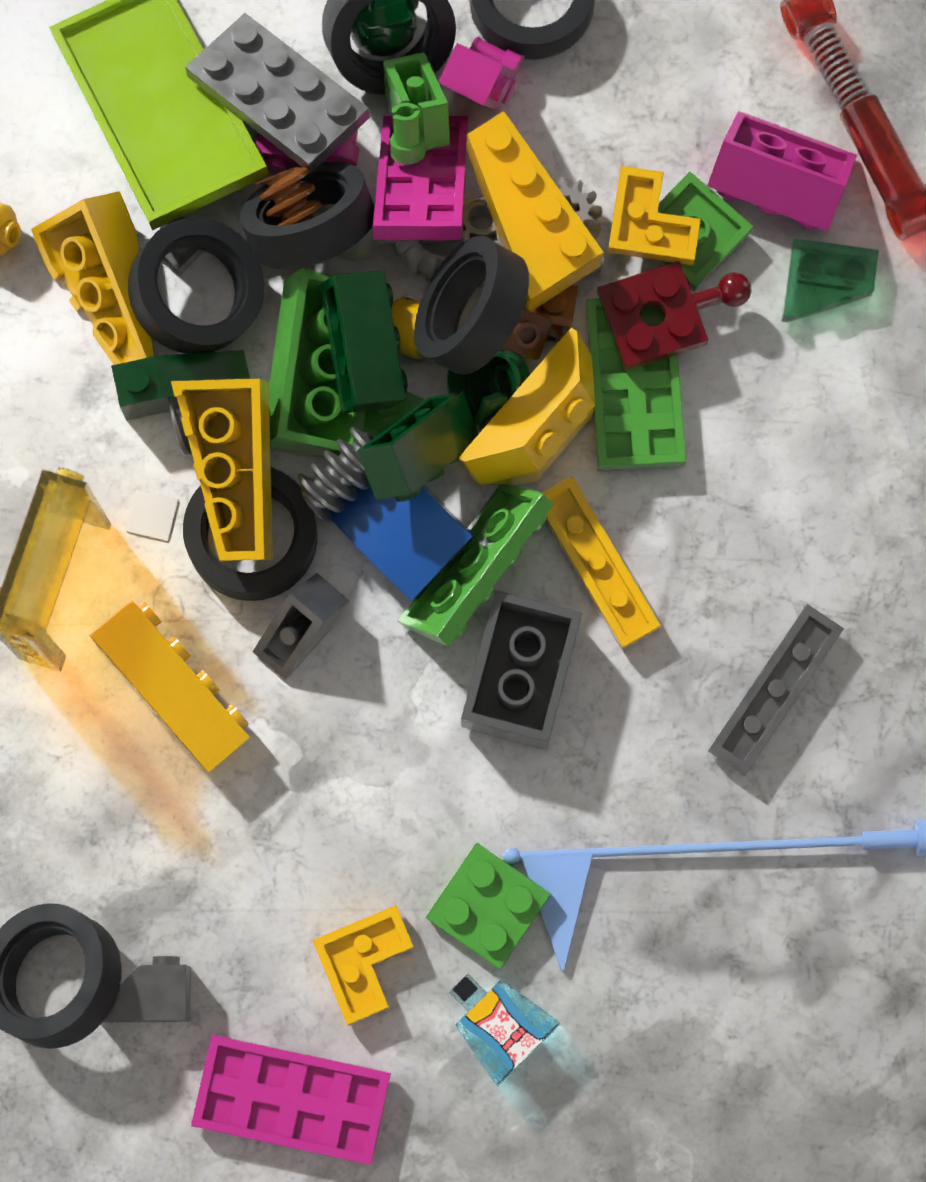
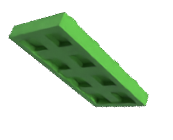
M599 298L587 299L586 314L589 352L592 355L594 424L598 471L685 466L686 452L678 355L625 371ZM654 306L646 307L640 312L642 321L650 326H657L665 320L663 312Z

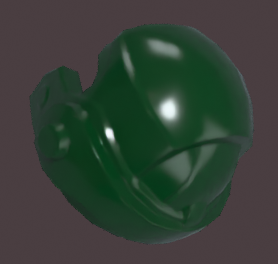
M374 0L360 11L352 25L350 36L356 47L363 50L367 55L377 57L392 56L404 50L412 42L417 31L415 9L419 5V0Z
M501 349L486 365L473 373L460 375L448 369L446 375L448 394L463 391L477 431L481 432L529 377L530 372L520 356L512 350Z

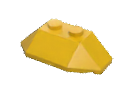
M573 328L568 330L510 397L507 403L503 405L459 456L460 462L472 479L479 485L537 483L591 420L595 407L592 355L577 330Z

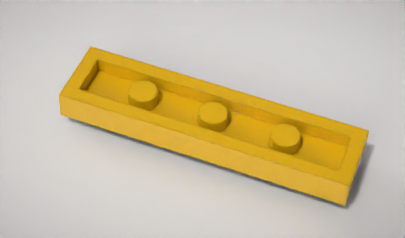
M573 476L542 492L554 503L546 514V523L620 649L623 650L659 630L661 627L659 621Z

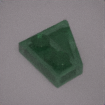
M793 238L781 322H791L872 296L879 250Z

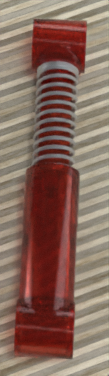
M833 0L781 1L780 11L787 31L794 40L798 41L801 39V41H805L806 46L810 47L809 51L813 53V59L817 60L816 65L820 66L819 70L823 72V78L827 79L826 84L830 85V91L834 92L833 97L837 98L836 102L840 105V110H842L839 118L885 204L886 217L894 234L899 240L904 241L926 231V184H923L877 95H866L868 89H863L865 83L859 82L862 76H858V70L853 69L855 63H849L851 57L846 56L848 50H842L845 44L840 43L841 37H836L838 31H835L834 24L837 22V13Z

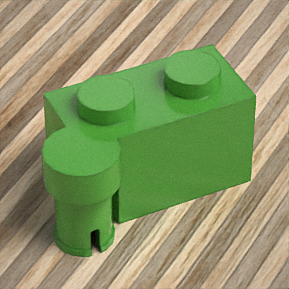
M425 52L384 60L385 98L394 125V134L390 138L391 157L394 161L401 164H414L424 158L425 151L450 145L448 102Z

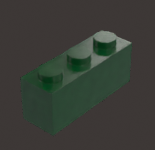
M384 270L334 274L320 286L341 413L392 408L406 400L405 394L408 388L407 376L405 371L400 368L398 356L400 334L398 328L393 326L391 314L393 305L392 288L389 283H386Z
M460 391L428 397L357 450L375 499L395 497L397 502H402L418 496L421 493V486L440 478L445 474L444 468L460 461L458 459L459 456L479 433L464 393Z

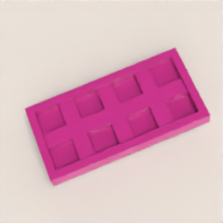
M383 116L373 220L374 240H462L468 116H449L450 145L425 151L424 158L414 164H401L394 161L391 157L390 138L394 134L392 116Z
M211 1034L191 1126L372 1165L391 1073Z

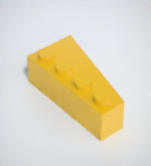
M504 111L467 134L466 153L484 200L488 204L498 237L505 248L521 256L527 264L529 287L525 308L532 312L599 268L603 250Z
M262 379L171 381L175 397H177L181 411V421L185 436L188 437L193 455V465L197 480L200 481L205 499L204 505L219 560H273L269 382Z
M133 600L129 601L89 636L107 654V657L137 689L142 698L162 718L168 728L209 773L250 738L243 730L249 723L233 704L225 709L214 695L220 689L204 670L196 675L185 661L191 655L174 636L167 641L157 630L156 627L162 621L145 602L137 606Z

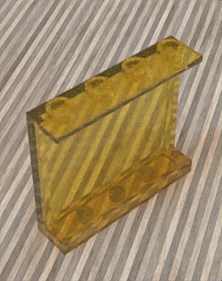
M58 468L56 473L42 469L0 590V640L19 660L59 672L62 671L67 655L46 631L83 523L110 530L112 525L93 494L91 487H89L87 482L83 481L84 476L66 468Z

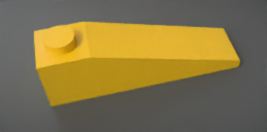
M117 191L85 198L31 228L46 269L54 280L61 279L70 291L72 297L69 302L76 312L83 310L94 326L93 336L113 365L154 356L152 338L136 319L129 300V272L139 252L136 229L121 192Z

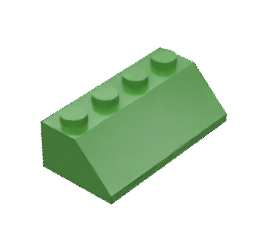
M300 268L284 280L269 382L270 449L300 456H324L323 452L328 450L339 456L341 451L337 440L340 438L352 445L354 439L350 429L355 427L363 432L366 411L341 413L320 286L332 275Z

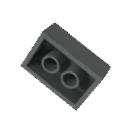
M495 590L461 716V727L547 749L582 612Z

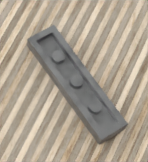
M807 604L708 752L745 776L844 628Z

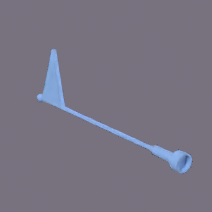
M915 820L913 830L862 832L861 836L524 852H520L516 848H508L503 854V859L511 866L523 861L528 878L552 894L540 912L560 969L564 970L592 857L862 845L863 850L915 848L917 856H926V820Z

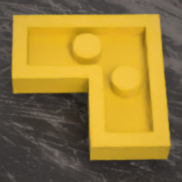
M621 166L608 253L673 263L680 261L681 264L694 265L701 219L658 213L664 172Z
M396 905L312 940L347 1026L389 1008L372 966L414 948Z

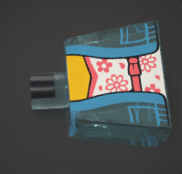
M468 973L449 992L467 1011L455 1024V1027L497 1087L561 1025L554 1017L503 980H500L486 992Z

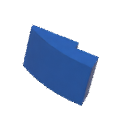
M425 485L420 487L421 493L418 496L402 502H397L395 497L376 500L371 486L366 490L356 487L357 498L354 501H348L343 498L344 510L339 513L330 510L331 520L411 601L415 600L476 536Z

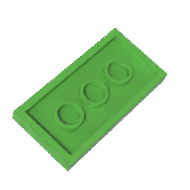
M500 484L467 527L476 536L430 585L412 601L398 622L410 632L450 646L454 640L458 639L465 632L468 620L478 606L485 603L491 597L494 585L504 571L516 563L520 556V550L529 537L544 525L546 514L554 503L541 492L509 484Z

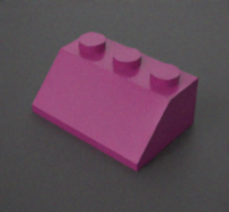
M738 111L723 140L707 187L715 189L724 198L730 200L742 199L755 204L764 213L770 215L782 214L793 218L804 228L811 230L822 229L828 232L857 154Z

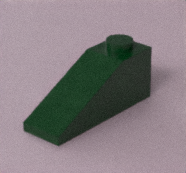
M244 350L152 356L111 366L119 406L126 421L169 412V402H171L175 410L180 409L171 381L250 379Z

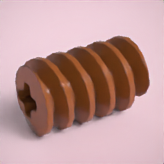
M295 167L255 183L268 184L269 188L259 198L261 201H275V205L266 212L267 217H281L282 221L277 226L292 225L316 217L313 214L322 206L320 200L306 199L316 189L315 185L300 184V181L309 173L307 167Z

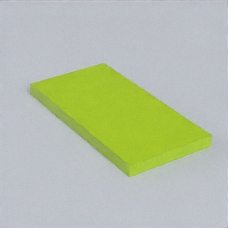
M106 0L49 26L50 32L152 230L269 176L267 166L241 118L187 77L185 66L204 49L177 0Z

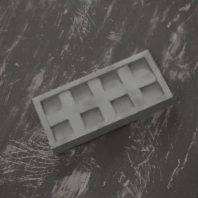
M246 13L242 14L185 66L188 78L300 166L307 167L309 173H312L370 118L369 107Z

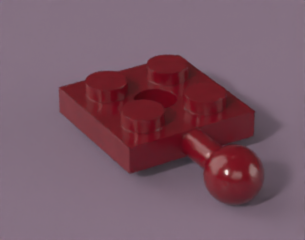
M680 261L597 287V295L625 371L706 346L708 344V337L698 310L720 303L729 307H739L749 300L752 292L751 283L748 278L741 273L733 272L723 276L717 287L692 294ZM654 306L663 312L665 320L657 326H650L642 321L640 312L646 307Z

